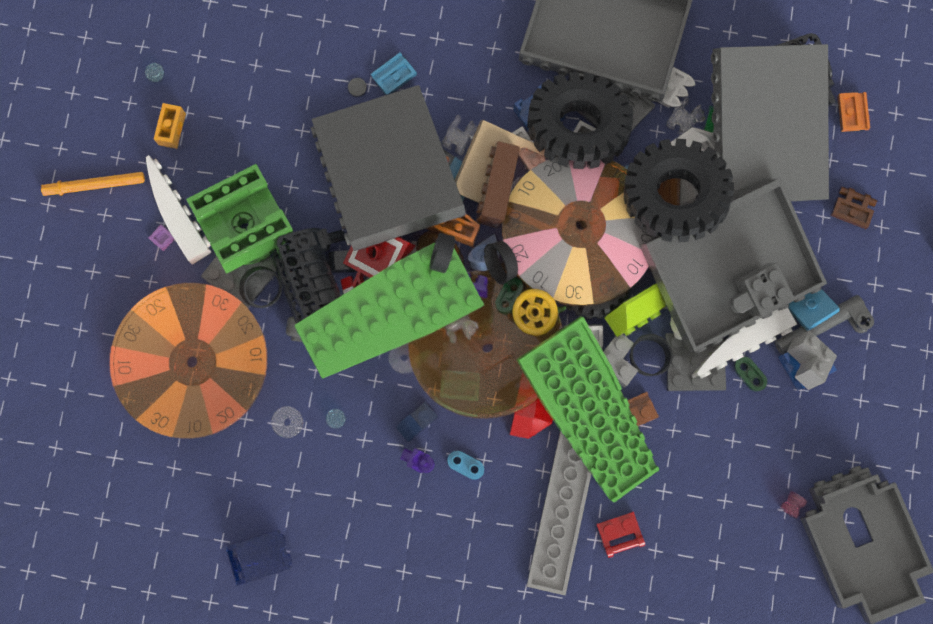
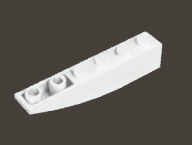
M148 155L146 157L148 174L159 211L187 260L193 265L212 253L209 249L211 245L206 236L202 238L199 231H201L198 223L196 221L192 222L189 216L192 214L188 207L181 205L180 200L182 198L177 190L173 191L169 186L172 184L166 174L162 175L160 171L162 166L158 160H153Z
M788 307L780 311L777 309L772 312V316L765 319L759 318L753 326L747 328L744 326L739 329V333L729 336L704 359L692 374L693 379L697 376H700L702 379L710 375V370L715 367L719 370L727 366L726 361L730 359L736 361L744 357L743 352L747 350L750 353L760 348L759 344L765 342L766 345L776 340L775 336L780 333L784 336L792 332L791 327L797 325Z

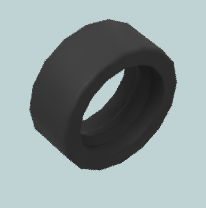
M439 233L430 260L431 270L441 273L447 271L455 246L454 236Z

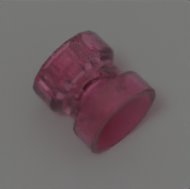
M790 491L787 496L788 500L781 504L780 509L797 519L800 514V508L805 507L807 501L797 493Z

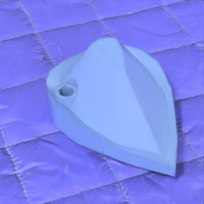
M495 234L481 242L469 253L468 260L472 269L488 271L484 259V248L487 244L497 242Z

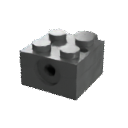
M767 263L735 281L740 293L730 298L729 307L735 313H744L749 310L751 316H763L790 301L794 296L778 263Z

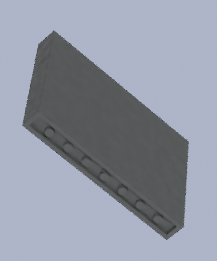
M536 0L519 53V61L524 65L538 66L542 70H552L564 76H568L569 72H579L580 80H584L585 72L594 74L593 82L595 83L602 76L609 80L608 87L615 83L621 88V91L629 92L633 96H643L653 102H662L692 0Z
M828 44L721 47L713 49L711 54V63L713 64V73L711 75L713 93L711 99L714 106V112L712 113V122L714 123L712 140L714 150L716 151L715 159L722 156L727 162L726 169H731L733 175L732 182H734L732 199L777 178H781L790 201L829 199Z
M419 85L312 119L313 127L310 128L313 137L318 138L315 144L318 153L322 152L323 154L320 160L323 168L327 167L328 170L324 173L327 182H332V186L329 189L332 198H337V202H334L337 213L342 214V217L339 218L342 229L347 230L344 236L347 245H352L353 251L466 215L463 201Z
M781 178L772 179L732 199L724 222L722 224L719 223L718 229L711 234L706 230L704 238L695 240L693 235H690L689 242H679L678 236H673L672 242L662 240L663 234L639 245L687 351L695 353L706 350V346L711 343L712 345L723 341V337L727 335L732 336L739 333V329L744 326L746 328L753 326L759 318L765 319L772 316V312L777 309L778 311L786 309L792 301H801L805 299L806 294L816 293L821 290L822 286L827 284ZM767 263H778L794 298L763 316H751L749 310L744 313L733 312L729 307V300L734 295L740 293L735 281Z

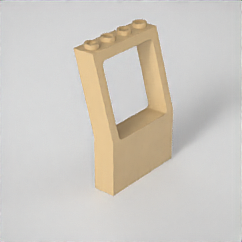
M481 120L455 178L460 195L478 203L481 201L482 185L486 182L487 178L485 170L487 164L490 165L491 162L489 152L491 146H495L497 141L520 146V149L524 148L544 157L545 149L539 152L533 142ZM576 201L567 204L560 211L559 215H556L551 225L523 213H520V215L518 213H511L518 211L507 207L505 215H509V217L541 231L557 228L561 236L567 229L566 222L568 217L571 218L575 211L573 206Z

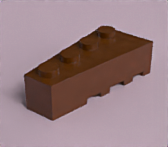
M497 141L495 146H491L489 152L491 162L490 165L487 164L485 170L487 178L486 182L482 185V198L477 207L476 222L478 224L498 228L504 221L520 146Z

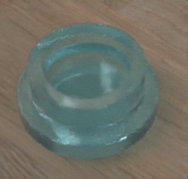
M152 63L147 66L145 75L148 80L158 82L164 77V69L160 64Z
M339 409L329 411L326 416L327 424L334 429L342 427L346 421L345 414Z

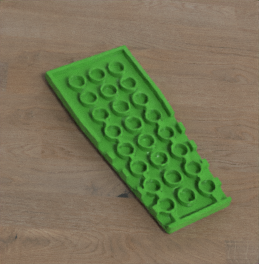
M433 243L395 262L295 324L294 327L320 377L324 379L431 334L483 307L484 303L455 249L445 273L430 269V260L435 245Z
M580 316L516 359L545 410L610 501L616 502L659 471V467L655 465L652 458L653 454L644 441L645 437L636 424L635 415H632L628 407L630 406L628 400L622 394V388L615 372L584 317Z

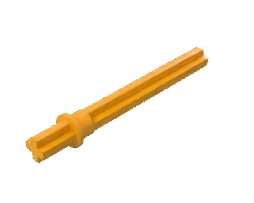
M143 172L66 182L59 180L57 183L41 185V192L43 196L55 194L62 196L64 193L144 183L145 176Z

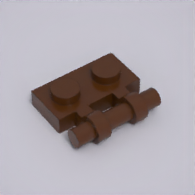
M841 186L839 194L845 195V199L840 197L836 199L830 216L867 229L874 210L867 207L868 205L875 207L877 200L871 198L869 194L865 193L863 195L855 192L853 188ZM852 199L860 201L861 205L851 202Z

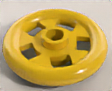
M526 290L516 298L513 305V319L518 328L526 334L533 336L543 335L549 332L556 324L558 318L557 304L553 297L543 290ZM536 297L543 299L542 305L535 302ZM525 300L530 303L526 309L521 306ZM545 308L550 309V317H545ZM534 309H537V310H538V312H539L538 315H534V313H533V310H534ZM525 314L530 320L527 324L521 318ZM542 320L543 326L536 328L535 322Z

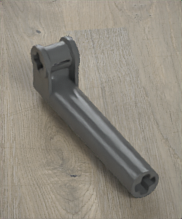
M855 295L837 305L840 308L838 313L810 331L815 336H818L848 320L856 332L864 333L874 325V318L868 311L862 298L859 295ZM801 326L776 340L774 344L781 355L785 354L792 340L807 332V330Z

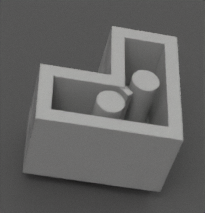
M810 330L795 337L787 351L801 364L795 378L808 390L826 381L837 357Z
M622 334L619 337L615 336L603 352L611 364L620 385L625 388L638 370L623 359L634 343Z

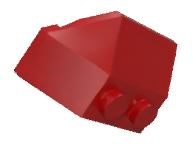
M522 372L510 435L529 439L552 424L553 419L545 410L526 375Z

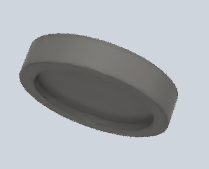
M354 78L349 82L348 90L352 96L360 97L365 94L367 86L363 79Z

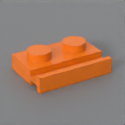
M866 92L839 93L837 99L841 132L869 130L870 121Z

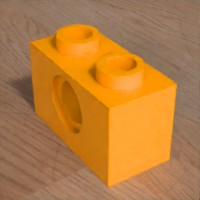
M162 104L154 135V140L158 145L178 148L186 116L182 107Z

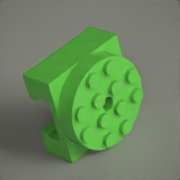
M257 164L186 199L226 274L242 265L255 264L268 258L276 249L278 238L281 235L293 232L282 209H279L270 193L267 182ZM244 223L249 224L248 227H246L247 231L245 228H240V226Z

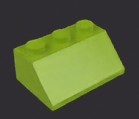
M657 283L627 300L605 317V320L617 337L623 333L627 336L636 330L635 326L640 328L649 322L648 318L653 320L661 315L660 310L666 307V303Z

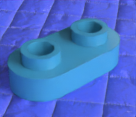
M454 451L448 456L447 461L451 469L473 480L482 477L484 466L480 461L461 451ZM455 457H459L461 459L460 464H455L453 462ZM472 466L478 467L477 473L471 472Z

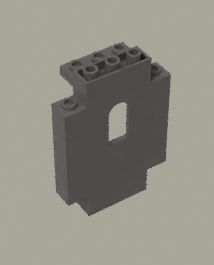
M859 465L849 469L850 473L848 474L838 473L831 476L832 480L828 482L820 480L813 483L814 487L810 488L809 491L818 511L816 509L805 512L806 516L800 519L837 607L844 609L857 604L865 623L874 624L926 603L916 579L933 573V568L896 482L888 483V480L881 482L878 474L871 475L868 467L861 468ZM850 507L860 511L872 539L871 542L856 548L843 519L845 510Z

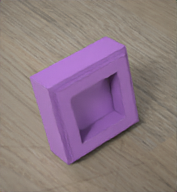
M162 224L149 236V239L162 251L175 240L170 231Z

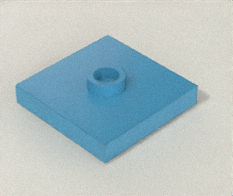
M822 289L813 294H806L805 299L801 301H792L788 307L790 313L807 331L840 311V308Z

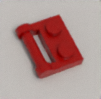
M634 512L596 524L608 558L613 557L616 553L637 546H645ZM632 533L635 535V539L610 546L609 541Z

